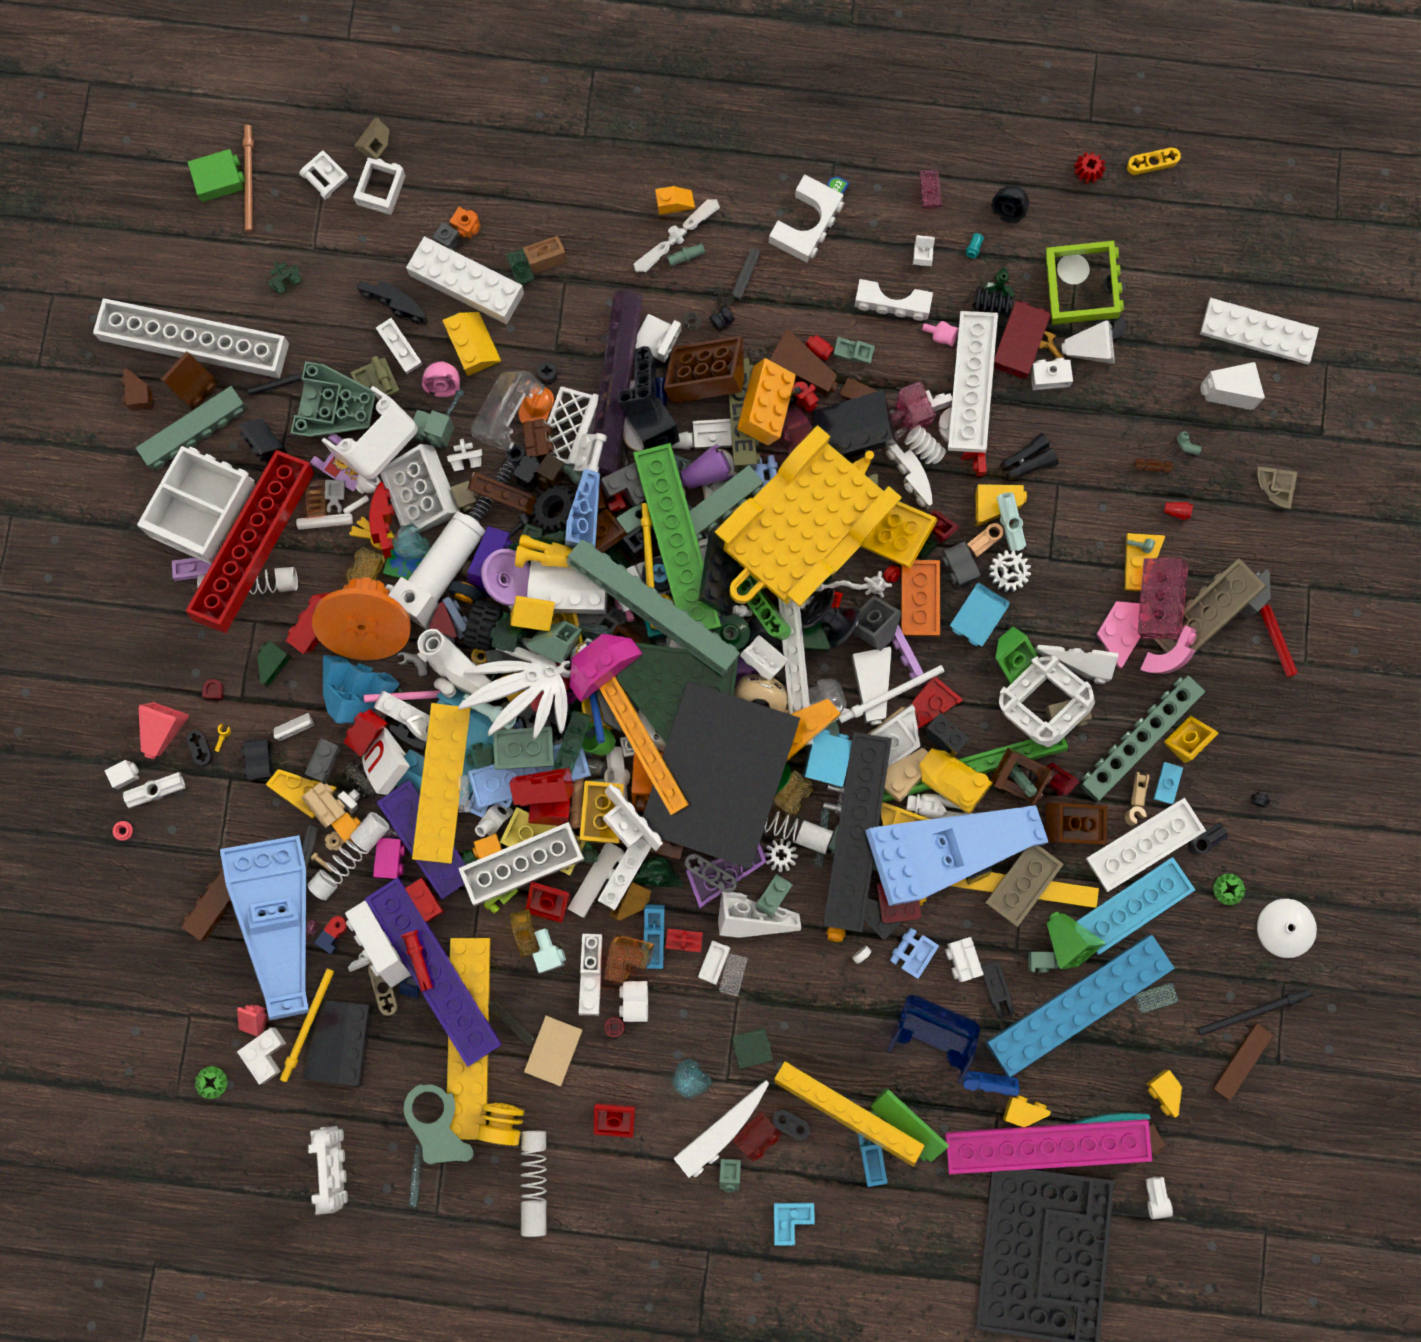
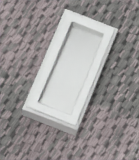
M712 940L698 978L717 984L730 947Z

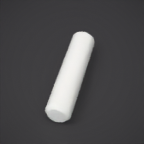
M365 495L344 508L343 512L345 514L351 513L370 499Z

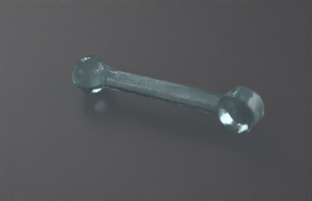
M462 389L456 391L457 395L445 414L446 416L450 415L459 397L464 395Z

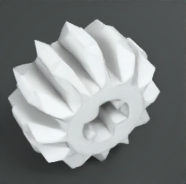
M780 839L779 846L775 840L772 841L775 848L767 846V849L772 853L764 854L765 857H771V859L766 861V864L768 865L773 862L774 864L771 869L774 870L777 865L779 866V872H782V866L789 871L790 867L787 863L792 866L796 864L790 858L795 859L798 857L797 854H791V852L796 850V847L789 849L790 841L784 846L783 839ZM779 851H783V854L786 855L783 861L776 857V853L778 854Z

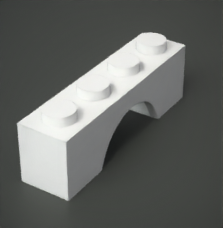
M860 279L854 307L864 311L869 309L876 310L880 314L893 313L898 317L909 316L915 320L922 321L928 319L933 292L914 289L907 298L893 300L881 292L878 282Z

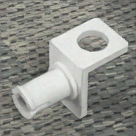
M494 804L488 809L477 827H475L476 834L480 837H484L485 834L489 836L495 834L503 822L513 815L514 811L500 804ZM498 807L505 809L507 814L500 813Z

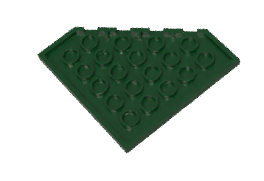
M635 643L642 652V655L619 672L617 680L667 745L687 681L734 696L738 658L723 677L685 649Z

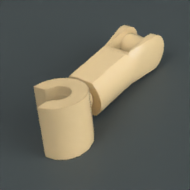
M1139 772L1135 773L1131 806L1133 808L1129 809L1124 815L1126 823L1130 826L1137 824L1134 813L1139 819L1146 818V812L1143 807L1149 774L1140 775ZM1138 783H1143V787H1139Z

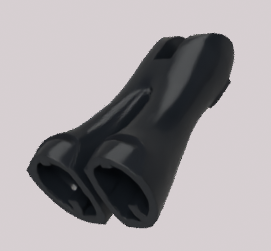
M1043 433L1037 435L1027 446L1006 458L1000 464L1003 471L1016 466L1015 469L1006 474L1009 481L1041 468L1059 465L1056 453L1053 448L1048 449L1050 444ZM1046 450L1045 452L1025 462V460H1027L1029 457Z

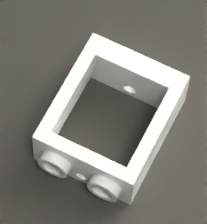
M368 158L353 197L356 204L392 215L406 176L403 168L396 163H385L379 158ZM373 169L395 175L386 200L364 193Z

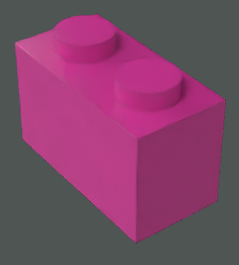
M380 838L377 842L373 877L396 879L397 877L400 878V875L403 876L404 864L401 863L402 856L406 854V846L401 839Z

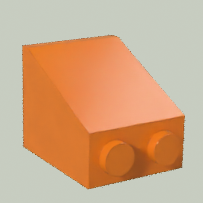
M634 752L632 805L635 808V812L644 813L653 783L637 754Z

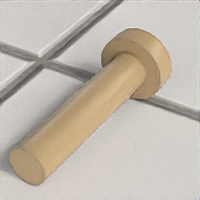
M316 852L311 856L310 860H315L329 872H332L327 867L326 862L317 856Z

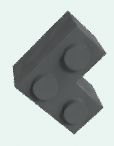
M635 462L599 481L607 499L624 491L632 508L646 501Z

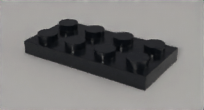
M713 532L708 535L698 600L723 615L730 616L733 612L734 600L731 598L729 590L731 583L738 576L740 564L723 550L725 542Z

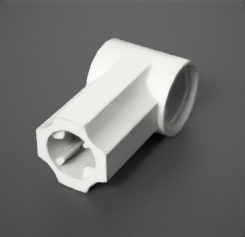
M1164 1177L1145 1179L1149 1196L1148 1210L1151 1219L1172 1217V1205L1169 1198H1167Z

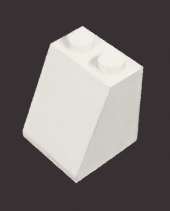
M1255 362L1211 371L1200 386L1201 393L1205 395L1206 401L1249 410L1255 409L1265 398Z

